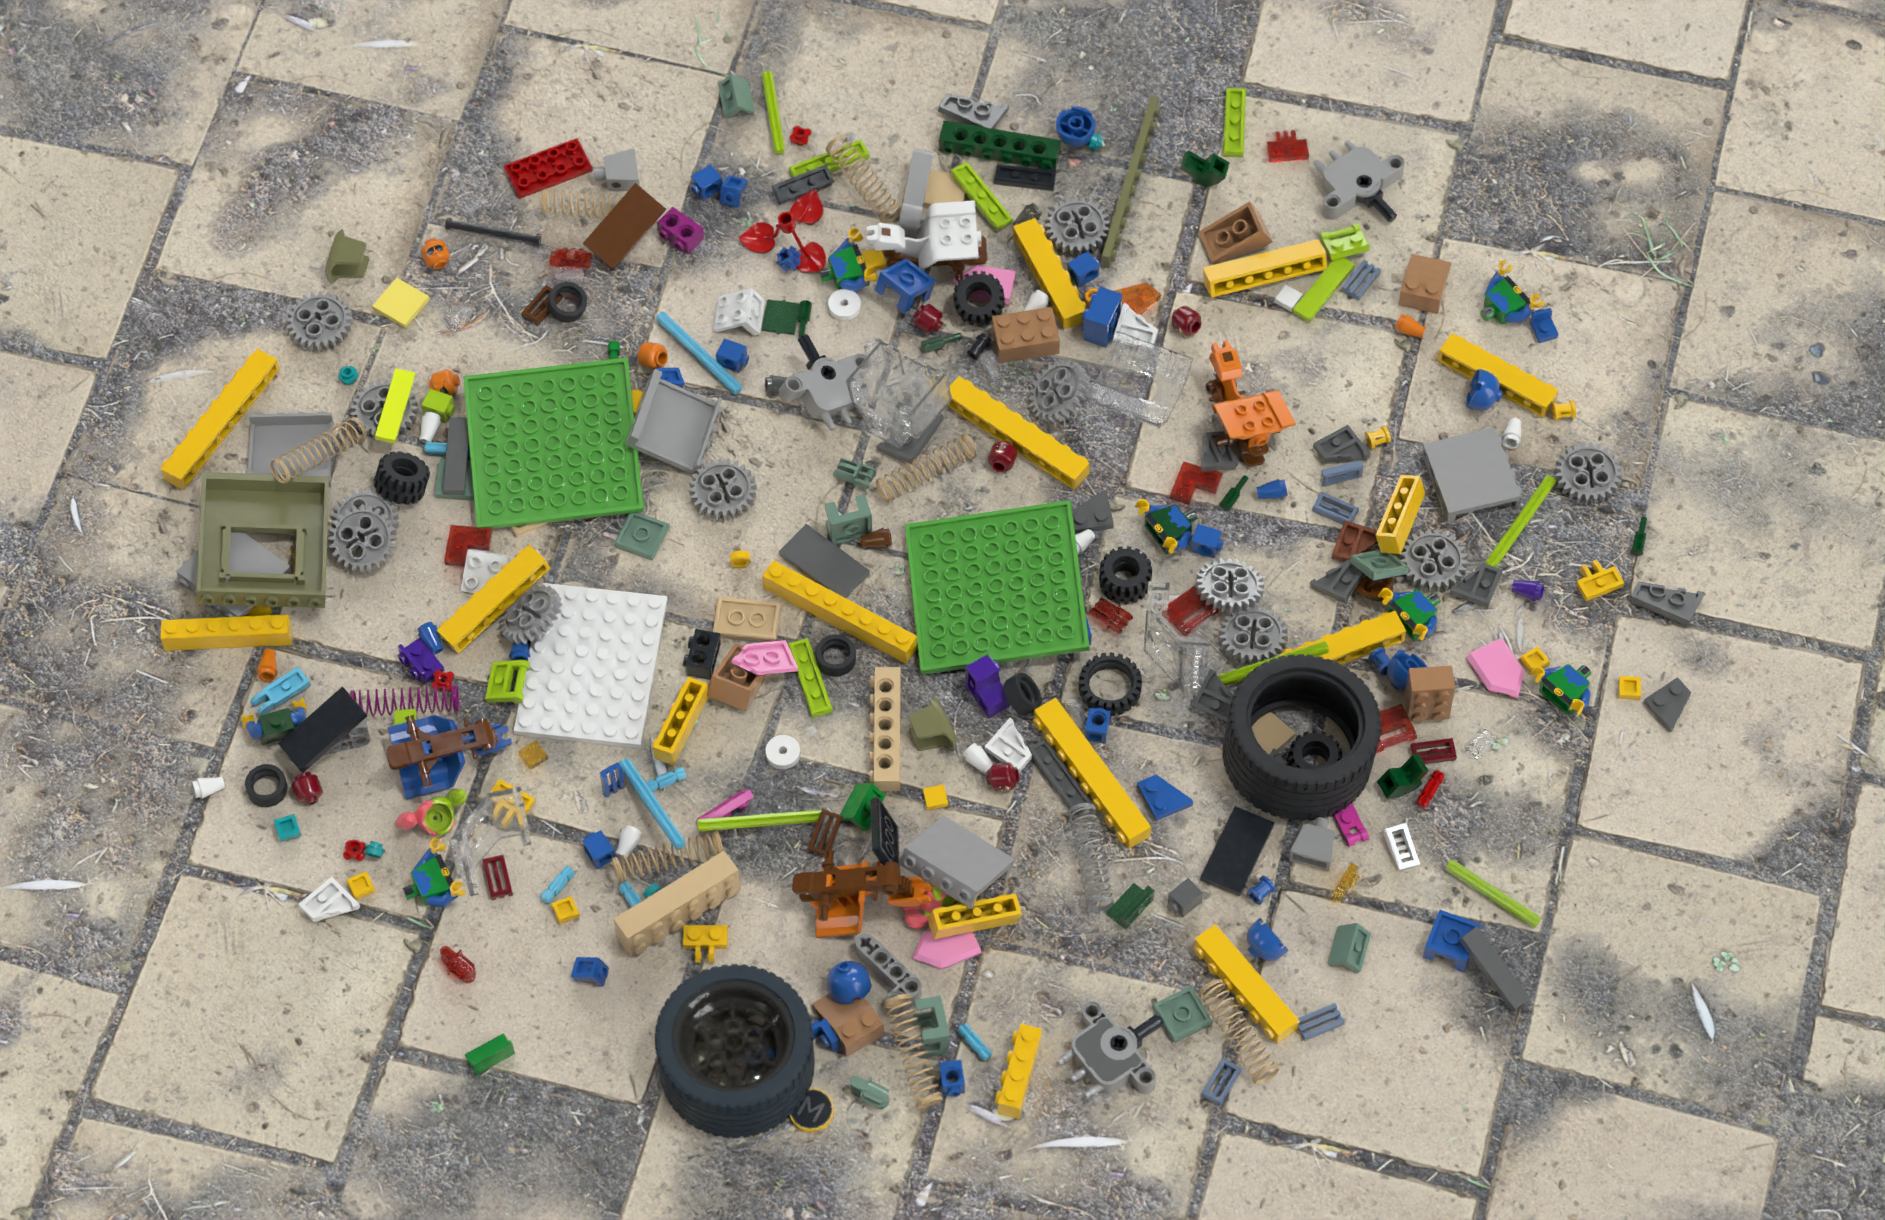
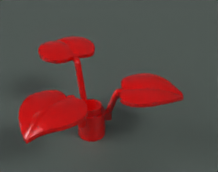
M817 190L804 194L794 202L790 212H782L778 216L779 224H776L775 233L772 225L767 222H759L752 225L745 233L739 236L740 242L750 251L766 253L775 247L774 238L778 236L781 229L786 234L792 233L801 249L798 250L802 254L800 257L801 264L796 268L797 270L804 273H814L823 270L826 264V254L823 247L816 242H809L804 247L795 231V222L801 224L803 221L806 224H813L823 216L824 209Z

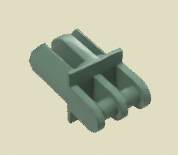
M841 458L833 476L853 483L854 488L858 486L868 489L870 486L868 483L872 482V475H875L877 471L875 468L863 464V461L858 464Z
M857 1076L850 1079L851 1093L860 1098V1104L866 1102L879 1109H885L889 1105V1090L874 1083L872 1077L868 1081Z

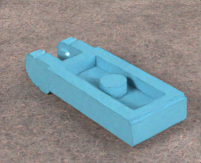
M297 667L263 688V691L252 697L250 703L255 707L262 704L267 698L269 699L268 702L261 705L257 710L261 716L271 712L274 707H278L311 686V683L301 669Z

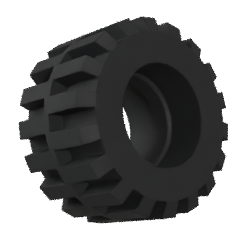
M972 271L973 275L965 274V279L960 278L958 285H955V293H953L955 309L958 316H961L964 322L968 321L969 325L973 326L974 323H977V326H982V323H985L987 326L990 325L992 316L1003 313L1002 308L1005 307L1003 287L1000 285V281L997 278L994 279L991 273L986 275L985 271H981V274H977V271ZM977 290H984L991 295V300L983 307H973L967 302V299L972 292Z
M398 451V453L390 452V454H385L383 458L381 457L374 478V487L377 493L381 494V497L388 499L390 502H396V504L400 505L401 503L405 505L417 503L424 496L430 476L429 467L425 465L423 460H420L416 455H411V453H403L402 451Z
M1121 546L1116 551L1115 549L1110 550V555L1107 553L1104 555V559L1100 563L1099 585L1102 588V593L1104 595L1108 594V599H1115V603L1119 604L1120 601H1123L1124 604H1129V601L1136 603L1138 598L1142 600L1145 597V593L1148 594L1152 583V566L1150 559H1147V555L1144 552L1140 554V550L1137 548L1132 550L1130 546H1127V549H1123ZM1120 571H1130L1136 577L1123 580L1115 574Z
M1312 730V733L1309 734L1306 731L1303 732V736L1298 735L1296 740L1292 741L1289 748L1287 765L1302 769L1326 767L1342 759V748H1339V742L1334 741L1332 735L1326 736V732L1322 731L1320 734L1317 733V730ZM1308 755H1319L1326 762L1322 765L1314 766L1308 764L1303 758Z

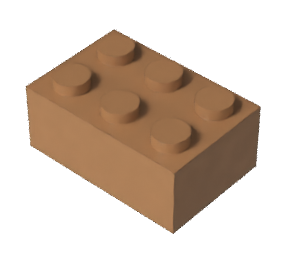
M1052 307L992 316V333L999 363L1060 353V339Z
M1452 666L1409 668L1404 694L1407 721L1419 723L1424 720L1443 721L1450 718L1455 692Z

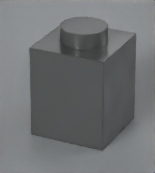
M1187 878L1169 893L1168 906L1174 913H1178L1183 918L1202 902L1203 892Z

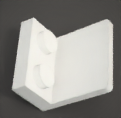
M752 288L719 296L713 330L720 332L743 326L753 336L760 335L765 300Z
M468 549L461 591L469 593L480 591L491 577H495L506 563H510L513 560L514 556Z

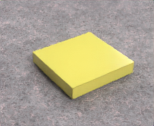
M396 278L372 307L374 311L406 329L429 302L430 298L425 293Z

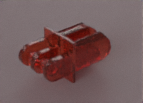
M1100 597L1095 604V608L1093 607L1089 611L1090 615L1107 625V630L1111 629L1118 634H1121L1122 628L1128 625L1127 622L1133 619V616L1122 609L1120 604L1117 607L1103 597Z
M448 946L441 947L442 963L446 965L447 974H453L464 983L473 982L476 978L474 963L462 954L461 949L456 953Z

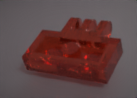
M1283 130V137H1280L1279 131H1275L1276 141L1267 142L1269 163L1309 160L1307 139H1297L1295 130H1291V137H1288L1287 130Z
M563 247V249L552 251L549 258V266L590 268L592 263V253H587L584 251V248H579L577 251L576 248H571L568 251V247Z

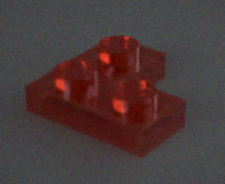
M1183 461L1171 491L1170 499L1190 505L1196 488L1216 494L1223 478V473L1217 471L1202 472L1201 466Z
M451 525L444 559L445 565L465 567L468 549L490 550L493 534L492 528Z

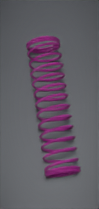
M451 685L449 709L446 701L445 686H442L441 711L438 704L436 686H434L433 710H431L428 687L426 686L424 711L421 703L420 688L417 687L416 711L418 712L420 704V709L424 714L428 702L431 713L435 710V704H437V709L441 713L445 702L446 710L450 712L453 700V709L455 712H458V686ZM401 687L400 710H402V704L405 710L403 688ZM409 687L408 709H410V705L414 709L411 687ZM384 688L382 713L379 706L378 690H375L374 714L371 708L368 689L366 714H368V709H370L371 715L375 716L378 706V711L383 716L386 706L387 712L391 716L393 708L395 707V710H397L394 688H392L391 713L388 708L386 689ZM351 690L350 695L356 701V693L354 690ZM359 690V704H358V705L361 706V708L363 709L362 699H361V690Z

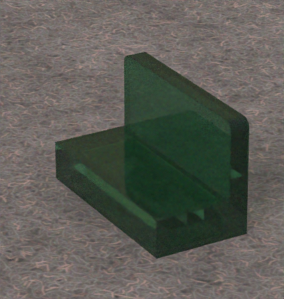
M1133 883L1114 905L1109 908L1107 916L1124 929H1127L1154 900L1155 890L1150 886L1143 890Z

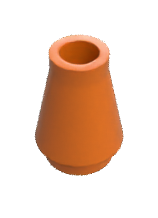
M1401 314L1394 329L1399 330L1398 333L1421 339L1426 327L1419 324L1408 314L1406 316Z
M266 649L263 651V656L256 670L258 678L262 681H273L278 674L276 652L274 650Z

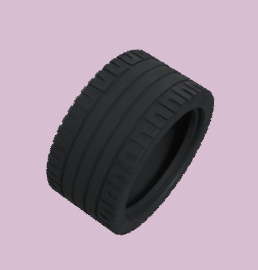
M1298 654L1297 656L1288 655V657L1281 656L1278 659H1271L1269 662H1264L1261 666L1254 668L1253 672L1250 671L1243 678L1233 695L1223 739V763L1234 788L1239 791L1242 797L1246 798L1247 802L1252 803L1257 809L1260 808L1261 811L1268 812L1274 817L1279 816L1281 819L1312 821L1317 817H1330L1334 813L1337 814L1342 809H1346L1350 803L1352 804L1356 800V797L1360 796L1366 787L1380 740V710L1377 701L1374 700L1373 693L1370 692L1369 687L1364 684L1361 678H1358L1354 672H1350V669L1345 666L1342 667L1341 664L1334 663L1330 659H1323L1320 656H1304V654ZM1285 707L1308 708L1318 711L1333 720L1344 732L1351 750L1344 758L1326 767L1316 769L1291 767L1277 761L1266 753L1256 740L1252 726L1259 718L1276 709Z

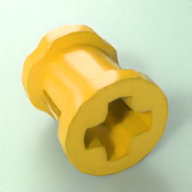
M1574 400L1562 404L1552 403L1554 421L1566 417L1576 418Z
M1385 425L1381 426L1379 430L1365 432V440L1371 450L1377 445L1391 443V436Z

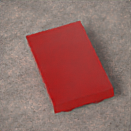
M578 138L506 164L504 165V170L518 198L521 199L593 172V167Z

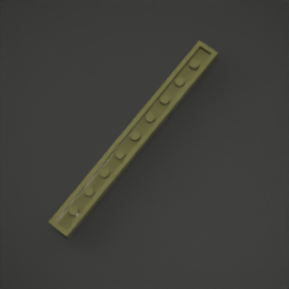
M1151 96L1103 250L1101 267L1110 268L1111 261L1115 262L1117 250L1115 248L1116 245L1121 243L1122 233L1120 232L1121 229H1125L1127 223L1125 215L1126 212L1130 213L1132 201L1130 199L1131 196L1135 197L1137 190L1135 183L1136 180L1140 181L1142 173L1140 166L1145 164L1147 157L1145 150L1149 149L1152 138L1150 133L1155 132L1156 122L1154 120L1155 117L1159 118L1161 106L1158 105L1159 97Z

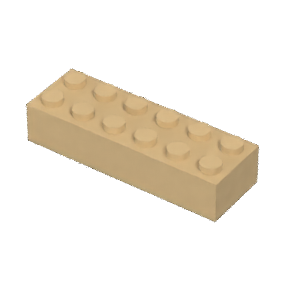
M725 851L719 853L614 918L616 938L630 957L643 953L648 946L661 942L667 934L680 930L688 921L698 919L703 912L709 908L717 907L725 898L735 896L741 889L738 868Z

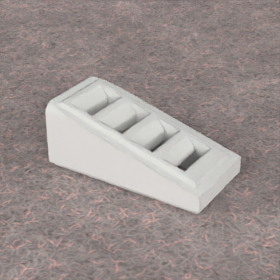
M1406 823L1387 828L1383 831L1398 870L1420 864ZM1401 834L1402 837L1397 839L1393 838L1394 835ZM1404 841L1405 845L1396 847V843ZM1401 850H1408V853L1399 855L1398 853ZM1411 857L1412 861L1402 863L1401 859Z

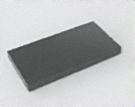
M805 524L779 551L781 557L813 581L844 598H847L870 574L869 569L808 524Z

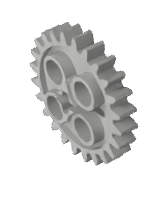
M1076 196L1074 201L1066 198L1065 204L1059 201V207L1053 205L1052 211H1048V217L1045 218L1046 237L1050 238L1052 244L1055 243V249L1062 247V253L1070 250V255H1072L1074 251H1077L1078 256H1080L1081 251L1086 253L1091 249L1096 252V245L1102 247L1103 241H1107V235L1110 231L1109 215L1105 214V208L1099 209V203L1092 205L1093 199L1085 202V197L1081 201H1078ZM1072 213H1074L1076 217V223H1074V216Z
M319 291L318 296L311 292L310 298L303 295L304 301L296 300L297 306L291 305L292 312H287V331L290 334V338L294 339L296 345L301 343L302 349L308 345L309 351H312L314 347H317L318 352H320L321 347L328 351L329 345L336 348L335 342L343 343L342 337L348 338L347 331H352L351 324H353L349 305L344 303L343 298L338 300L337 294L331 298L329 292L325 296H322L321 291Z
M1062 359L1061 363L1056 360L1054 366L1048 364V370L1042 369L1043 375L1036 376L1038 382L1032 383L1035 389L1029 391L1033 394L1029 397V400L1032 402L1029 405L1033 409L1032 412L1047 423L1050 421L1056 423L1057 419L1062 422L1064 416L1069 419L1070 412L1075 414L1076 406H1082L1079 402L1086 400L1083 394L1089 392L1085 388L1089 385V382L1086 380L1089 377L1085 374L1086 370L1071 359L1068 362Z
M388 379L385 380L384 384L377 380V385L375 386L370 382V388L367 389L363 386V393L357 392V399H352L351 416L358 418L363 423L367 436L372 434L373 440H375V434L386 398L383 397H387L390 388ZM410 393L399 432L407 433L406 426L412 428V421L417 420L418 404L414 393ZM354 421V426H358L359 432H363L359 424Z
M1581 442L1580 448L1573 444L1572 450L1566 448L1565 454H1560V458L1557 459L1554 473L1556 474V481H1559L1558 488L1564 487L1562 493L1566 494L1569 492V499H1572L1574 496L1577 497V503L1584 499L1586 505L1589 500L1596 504L1597 499L1603 503L1605 496L1611 499L1612 493L1616 494L1618 487L1621 486L1623 473H1621L1622 466L1619 465L1620 460L1614 459V452L1608 454L1607 447L1601 450V444H1598L1595 448L1592 442L1589 443L1588 447ZM1584 458H1586L1588 462V471L1586 470L1587 463Z
M719 458L717 464L713 460H711L710 466L704 463V470L697 468V475L693 474L692 481L689 482V496L691 503H694L695 509L700 508L701 515L707 512L708 519L715 515L716 521H718L720 516H723L724 521H726L729 515L732 519H735V513L742 516V509L748 511V504L753 505V498H756L755 490L757 488L755 477L751 476V470H746L744 464L738 467L737 460L730 464L729 458L726 463H723L721 458ZM717 475H719L721 479L723 490L726 492L729 504L726 503L724 499L723 490L721 487H719V480L716 477Z
M360 488L359 494L351 490V497L344 494L345 501L338 500L339 507L334 506L333 510L335 513L331 514V519L339 522L338 514L345 516V509L352 512L353 505L357 507L364 504L367 510L372 505L374 508L373 512L380 508L382 514L386 513L388 515L385 521H393L389 528L393 527L396 529L399 527V521H397L399 513H396L397 506H392L393 502L380 497L377 491L372 494L371 488H368L367 493H364L363 489ZM370 519L365 520L362 523L363 529H367L371 526ZM332 521V522H331L332 528H336V525H335V524L333 523V521ZM347 530L344 533V539L346 540L353 536V530ZM363 534L360 535V541L362 543L365 542L366 536H364ZM380 537L374 538L372 546H379L382 539ZM359 548L360 553L363 552V548Z
M361 504L360 510L353 505L352 512L345 509V516L338 514L339 522L333 520L336 528H329V531L334 533V536H330L328 539L334 543L329 545V548L336 549L332 555L334 557L340 556L337 562L343 563L345 561L344 567L346 569L352 565V571L354 572L358 567L362 573H364L365 567H368L372 572L373 565L381 568L379 563L381 560L387 563L386 555L393 556L389 549L396 548L391 543V541L397 540L396 536L391 535L396 532V529L393 527L389 528L393 521H385L388 515L384 513L380 516V508L373 512L374 508L372 505L367 510L364 504ZM370 519L371 526L363 529V521ZM376 528H379L378 532L372 533ZM347 530H353L352 538L344 539V533ZM362 534L366 536V541L363 543L360 541V535ZM380 537L382 539L381 544L373 547V539ZM353 544L350 548H346L347 545ZM357 548H363L361 557H354V551Z
M1428 528L1427 534H1424L1421 530H1419L1418 536L1412 534L1411 540H1406L1399 559L1409 567L1406 580L1413 579V586L1419 583L1420 590L1427 586L1429 592H1431L1432 587H1435L1436 591L1439 592L1442 586L1445 590H1448L1449 584L1455 586L1456 581L1460 582L1462 575L1466 573L1468 554L1465 553V546L1460 547L1461 540L1454 542V534L1450 537H1447V531L1439 534V529H1436L1435 533H1432Z
M1228 557L1227 561L1224 562L1222 558H1219L1218 563L1212 560L1211 565L1205 563L1204 568H1200V572L1197 573L1195 588H1197V594H1201L1200 600H1206L1205 605L1213 604V609L1220 607L1221 612L1228 609L1231 614L1233 609L1240 613L1241 608L1248 611L1249 606L1254 608L1255 603H1260V598L1263 597L1264 591L1263 577L1259 576V571H1253V565L1247 567L1246 561L1240 564L1239 559L1232 562L1230 557ZM1229 573L1231 574V587H1230V588H1231V591H1232V592H1231V598L1229 597V594H1228V591H1229V580H1228Z
M544 584L541 587L536 585L534 590L529 588L526 594L524 593L509 609L504 611L506 615L501 617L503 621L499 624L502 627L500 629L503 633L502 635L512 644L515 642L519 645L521 642L526 644L528 639L533 642L535 636L540 638L541 632L547 633V627L553 626L552 621L558 619L556 614L561 613L559 608L563 605L560 602L562 599L556 590L552 589L551 586L546 587Z
M1255 605L1254 609H1251L1249 606L1248 611L1241 608L1240 613L1232 611L1231 617L1225 616V622H1221V629H1219V643L1222 644V650H1226L1227 656L1233 655V661L1240 658L1241 664L1249 661V665H1251L1253 661L1257 663L1276 657V654L1280 655L1282 649H1286L1288 628L1285 627V620L1280 621V614L1274 616V610L1266 612L1265 606L1262 610H1258V605ZM1256 621L1254 649H1250L1253 622Z

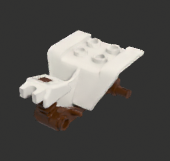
M975 201L934 203L930 205L917 239L905 237V231L899 225L878 223L877 225L866 227L867 235H873L867 236V244L874 245L875 251L882 250L883 256H886L888 267L905 258L923 271L930 266L949 265L955 272V280L958 281L959 274L960 278L964 279V264L981 265L987 263L986 238L981 236V231H977Z

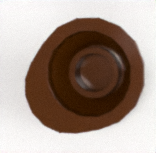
M1366 576L1360 581L1356 591L1368 599L1377 602L1382 601L1384 598L1378 597V594L1383 588H1388L1393 592L1394 578L1372 580Z

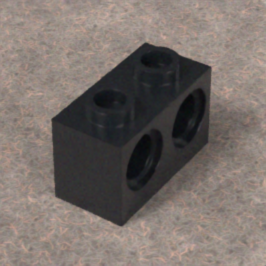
M695 629L694 636H690L688 641L689 654H685L683 660V667H686L687 676L711 680L721 646L720 633ZM703 643L708 644L707 646H700ZM696 662H703L700 665L695 664Z

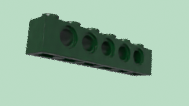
M944 120L939 137V151L947 154L954 153L966 157H977L985 160L1001 161L1007 164L1013 163L1025 167L1031 166L1056 171L1061 152V140Z

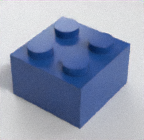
M1099 286L1097 293H1093L1091 296L1089 309H1085L1082 320L1084 323L1082 331L1084 332L1085 341L1107 348L1117 327L1122 310V294Z

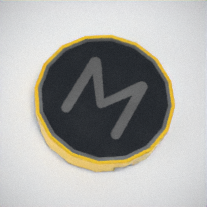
M811 1088L806 1092V1096L800 1102L799 1107L795 1108L794 1112L790 1115L793 1124L797 1128L809 1133L826 1128L834 1115L833 1102L829 1095L822 1090Z

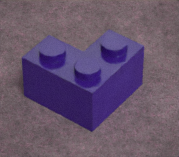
M987 654L966 666V687L987 717L990 718L1010 707V704L1005 696L1004 687L1000 682V667L997 661L992 660Z

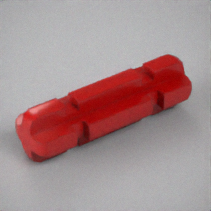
M1439 770L1433 772L1422 790V794L1417 799L1416 804L1419 807L1427 808L1430 803L1429 801L1433 798L1439 788V784L1444 779L1443 772Z

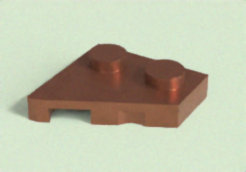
M1345 520L1331 558L1345 562L1350 560L1352 555L1366 553L1378 542L1376 538L1377 530Z

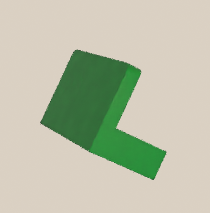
M873 783L856 784L840 813L843 816L842 822L851 821L860 830L867 831L871 825L870 799L879 797L883 802L886 795Z
M503 1033L466 1053L465 1058L475 1075H478L511 1057L515 1052L511 1040L508 1041Z

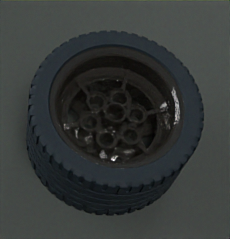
M746 964L714 966L709 970L705 969L701 973L692 975V978L686 979L683 984L677 987L676 991L674 990L670 994V998H667L660 1010L655 1027V1050L661 1086L669 1104L690 1125L693 1124L698 1130L702 1129L705 1133H713L715 1136L722 1135L726 1138H729V1136L733 1138H739V1136L744 1138L749 1137V1135L755 1136L761 1132L765 1133L771 1128L778 1127L780 1123H784L787 1118H790L794 1109L799 1107L800 1102L804 1100L806 1092H808L812 1085L815 1068L812 1024L808 1009L801 996H798V992L792 989L788 982H784V979L780 976L777 977L776 974L773 972L769 973L766 969H759L752 965L750 967ZM746 1019L760 1024L761 1027L756 1025L748 1027ZM721 1021L720 1029L713 1028L707 1031L709 1027ZM731 1028L739 1029V1031L735 1033L729 1032ZM751 1037L759 1038L755 1042L749 1040ZM712 1040L720 1041L718 1044H711L710 1042ZM777 1046L776 1057L774 1060L769 1055H767V1053ZM694 1052L705 1058L698 1066L694 1060ZM753 1057L760 1058L758 1062L750 1061ZM715 1060L721 1061L719 1065L711 1064ZM734 1069L742 1070L739 1074L731 1073Z

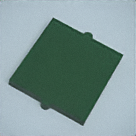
M767 299L762 331L773 332L777 335L780 333L795 335L800 303Z

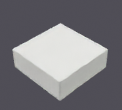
M1285 285L1276 296L1274 303L1292 312L1293 308L1302 299L1303 294Z

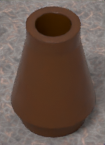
M884 527L860 536L863 548H887V546L892 545L890 529H884Z

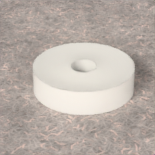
M841 289L835 291L829 297L828 309L835 319L848 321L859 314L861 301L854 291Z
M779 735L772 738L766 746L767 761L777 769L793 767L800 758L798 742L788 735ZM782 750L786 751L785 754H781L779 752Z

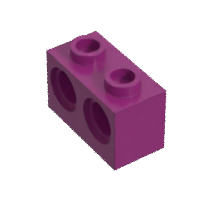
M674 207L657 221L659 236L664 240L670 241L678 250H683L688 255L704 240L703 227Z

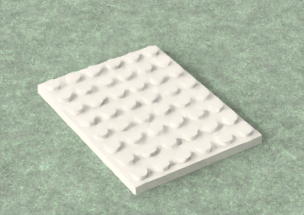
M542 583V585L544 584L546 587L551 586L552 589L556 590L562 599L560 602L563 605L559 608L561 613L556 614L558 619L552 621L553 626L547 627L548 632H541V637L535 636L530 644L529 651L531 657H528L530 668L526 672L522 692L524 698L523 702L519 703L514 735L641 749L668 602L667 596Z

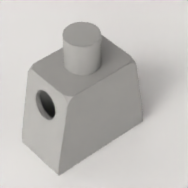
M634 149L605 156L603 158L604 168L593 169L594 181L606 180L609 191H629L635 183L640 186Z
M1317 817L1314 825L1308 823L1303 825L1291 848L1289 861L1329 872L1334 831L1327 829L1329 823L1327 819Z

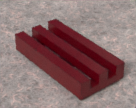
M1453 738L1410 743L1412 755L1419 754L1424 764L1455 761L1457 759ZM1450 746V748H1443V749L1435 748V747ZM1435 748V749H1430V750H1427V751L1417 752V750H1420V749Z
M504 854L482 859L491 899L496 900L497 897H500V899L505 898V895L513 896ZM496 861H501L507 886L505 890L502 888ZM488 863L493 865L498 886L497 892H494Z

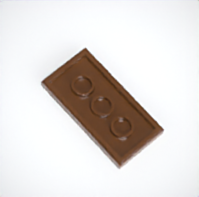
M635 183L588 236L583 245L614 270L661 217L666 208Z

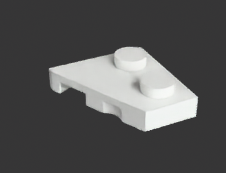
M1123 303L1113 341L1153 351L1158 329L1152 324L1147 323L1140 314H1136L1131 310L1128 304Z
M1011 718L1006 721L985 745L986 752L1002 763H1012L1014 767L1018 768L1019 773L1032 759L1030 750L1025 746L1024 739L1018 733Z
M333 877L329 878L298 904L299 908L313 922L360 908L359 903Z

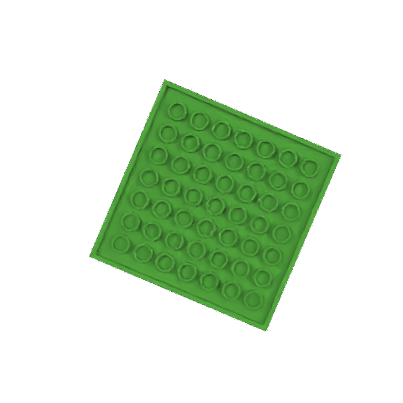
M628 358L463 376L478 530L644 512L638 450L625 445L634 420Z
M1071 500L905 524L922 675L965 669L967 665L987 654L999 664L1090 650Z

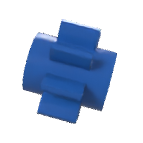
M790 246L789 249L782 247L779 253L776 254L778 256L776 264L781 266V269L786 272L789 268L795 271L799 264H801L800 257L802 254L793 246Z

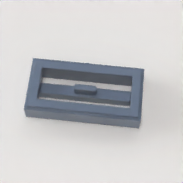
M1363 260L1342 287V292L1358 301L1381 273L1380 268H1374V265L1367 264L1368 261ZM1366 269L1365 272L1361 275V277L1357 280V282L1353 285V287L1349 290L1351 285L1355 282V280L1359 277L1363 270ZM1372 272L1373 274L1357 294L1354 293L1369 273Z
M1359 460L1323 469L1320 479L1322 486L1325 487L1362 477V461Z
M1321 492L1312 511L1343 524L1345 520L1354 521L1359 508ZM1322 500H1324V501H1326V502H1328V503H1331V504H1333V505L1331 506V505H1329V504H1327V503H1325V502H1322ZM1340 508L1345 509V510H1347V511H1349V512H1352V513L1350 514V513H1348V512H1345V511L1341 510Z
M1336 1003L1298 1018V1030L1304 1041L1345 1025V1020L1341 1017L1340 1011L1337 1010ZM1334 1018L1337 1019V1020L1334 1021V1022H1331V1023H1329V1024H1327V1025H1324V1026H1322V1027H1319V1028H1317V1029H1315V1030H1312V1031H1310V1032H1308V1033L1305 1032V1030H1308V1029L1313 1028V1027H1315V1026H1319V1025H1321V1024H1323V1023H1325V1022H1327V1021H1329V1020H1332V1019H1334Z
M1222 1058L1202 1091L1201 1097L1204 1099L1206 1097L1210 1102L1213 1103L1214 1101L1221 1107L1241 1074L1242 1068ZM1226 1065L1228 1068L1212 1094L1209 1093L1223 1067ZM1235 1070L1221 1096L1218 1098L1217 1095L1231 1071Z

